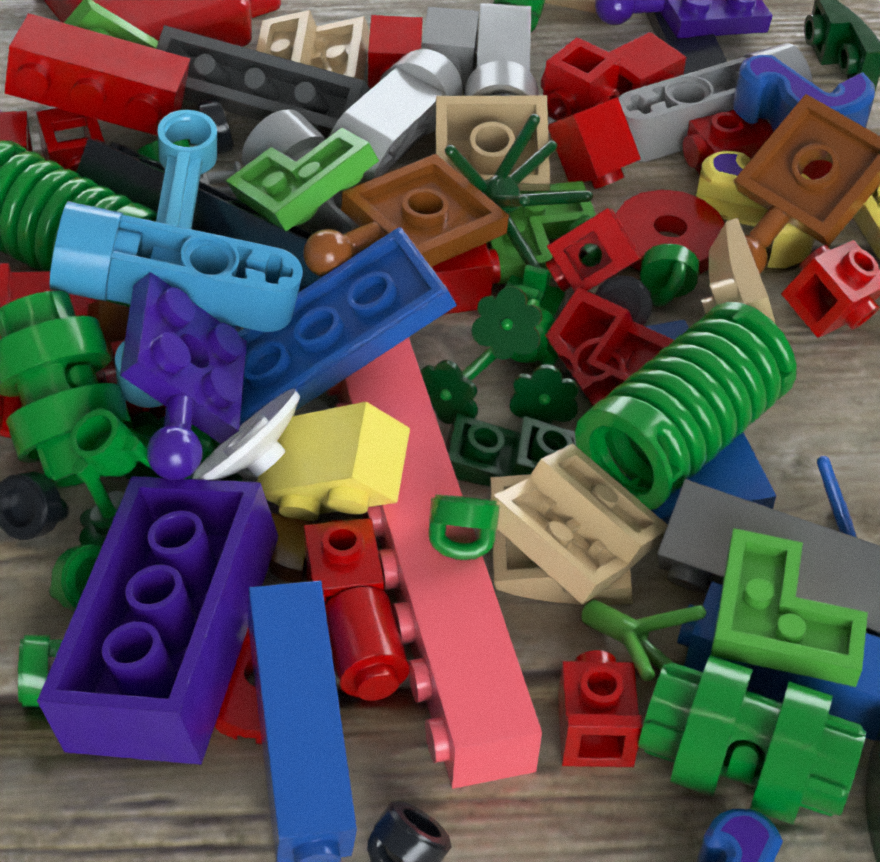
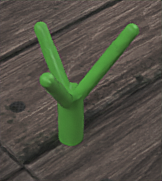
M593 599L583 608L581 619L585 625L624 644L641 678L644 681H651L655 677V672L650 662L661 671L664 664L668 665L672 661L648 640L649 632L701 620L706 616V609L698 605L634 619Z

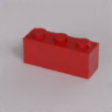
M28 13L9 45L4 94L158 136L160 121L166 115L181 109L191 59Z

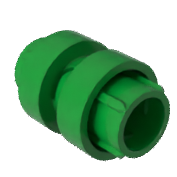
M45 291L16 299L0 308V395L8 397L19 396L22 408L12 413L7 418L6 423L19 461L25 463L41 462L44 474L55 484L57 489L84 484L72 472L73 464L79 459L70 445L71 432L76 423L84 415L99 407L111 411L130 428L133 426L121 387L113 383L99 384L95 374L111 360L99 320L90 316H76L69 293L65 291Z
M711 655L706 663L704 672L673 662L668 665L664 664L646 713L638 747L644 749L645 753L674 763L670 779L671 783L711 797L715 794L720 776L755 788L749 809L792 825L800 806L830 817L833 815L841 816L859 764L866 730H863L860 724L829 714L833 695L789 681L783 701H776L747 691L753 669Z

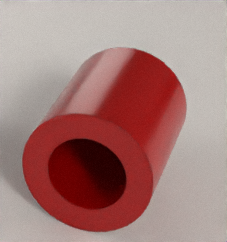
M357 587L337 594L327 602L325 609L331 651L341 689L348 695L360 697L363 700L375 701L384 699L398 689L399 685L406 680L410 671L390 599L384 591L374 587Z

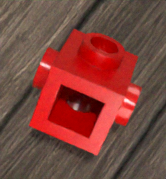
M578 37L546 61V68L541 78L543 95H547L548 117L558 121L613 98H619L620 93L617 90L621 58Z
M855 240L832 250L828 245H823L803 260L799 266L802 271L781 293L815 336L820 338L846 324L851 330H854L876 314L880 309L875 302L880 296V270L874 257L861 249Z

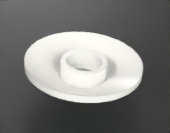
M295 389L286 391L250 417L239 427V432L220 444L204 460L192 478L198 480H221L245 468H248L257 477L268 470L286 451L277 440L294 415L300 399L298 392Z

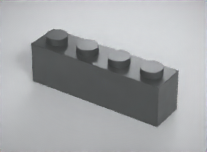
M165 25L156 47L158 50L191 59L183 99L202 103L216 98V100L220 101L224 111L259 121L280 110H295L305 117L326 139L342 114L370 90L366 82L361 79Z
M685 479L657 553L659 568L668 571L667 580L677 586L699 593H704L707 585L710 586L711 582L722 585L733 528L803 542L796 597L868 612L866 633L880 637V545Z

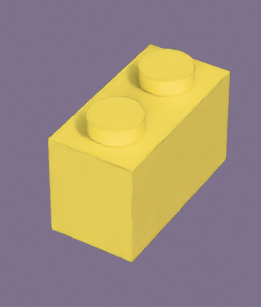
M368 402L292 416L288 426L277 440L286 450L285 453L268 470L258 476L257 482L261 483L266 500L280 506L279 513L288 518L315 521L318 519L319 514L341 512L358 515L366 513L368 507L397 503L410 428Z

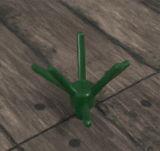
M537 114L530 115L496 173L489 179L484 180L455 146L448 145L445 148V154L466 179L507 214L519 207L589 202L593 199V193L589 190L520 194L518 184L557 149V143L552 140L548 141L508 176L540 123V117ZM509 215L507 235L526 265L541 268Z

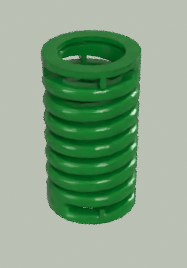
M0 141V251L4 254L10 255V257L27 264L39 272L51 271L56 236L67 201L117 211L126 216L156 222V211L140 203H134L123 195H116L109 188L99 186L91 179L81 177L70 169H64L52 160H45L36 152L26 151L25 148L13 141ZM106 300L107 302L130 307V304Z
M739 302L718 304L705 314L699 322L694 323L670 345L662 349L652 360H649L637 372L617 386L605 399L600 400L589 409L577 422L575 429L576 446L650 510L657 509L669 499L670 493H675L683 486L685 479L692 478L704 465L731 444L734 438L742 434L749 425L759 419L777 400L792 389L797 374V363L793 349L778 326L758 309ZM612 457L614 458V460L616 461V463L619 465V467L622 469V471H623L629 478H631L632 480H629V479L620 471V469L617 467V465H616L615 462L613 461Z

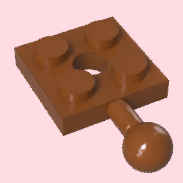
M807 94L802 97L734 179L738 192L768 210L751 230L750 234L745 235L759 274L763 272L767 264L766 248L773 242L787 223L829 247L880 185V136ZM814 160H826L833 164L830 172L820 179L810 180L801 175L804 167Z
M433 154L342 191L341 211L359 227L344 234L333 229H322L315 232L306 241L303 256L309 270L315 275L323 277L351 259L352 256L357 255L396 228L401 227L430 267L507 234L509 214L472 185L441 157Z

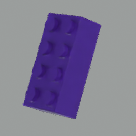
M131 477L37 699L42 712L65 753L202 765L248 629L249 587L263 585L279 538L260 482L198 479L168 480L156 477Z

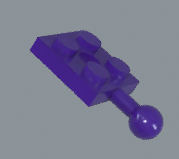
M595 0V10L598 17L609 25L623 24L630 19L633 13L660 12L677 39L709 34L722 36L766 33L769 30L773 17L762 0Z
M149 272L133 285L120 376L166 406L164 427L155 432L147 446V459L152 470L159 476L168 480H180L193 474L202 460V446L199 438L191 431L192 425L220 444L239 432L247 341L240 337L232 326L221 323L193 303L185 292L171 287L152 272Z

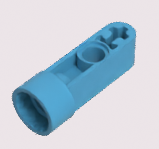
M67 201L61 216L53 251L50 290L65 291L69 294L102 301L108 299L131 304L133 285L149 272H152L171 287L185 292L193 303L221 323L262 332H274L285 328L292 320L303 270L299 260L293 254L280 248L126 216L121 212Z

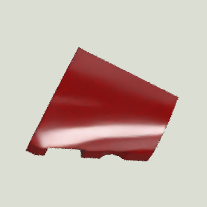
M579 287L545 335L593 406L600 400L605 399L617 386L621 385L645 363L652 360L662 349L674 341L665 335L634 322L628 309Z

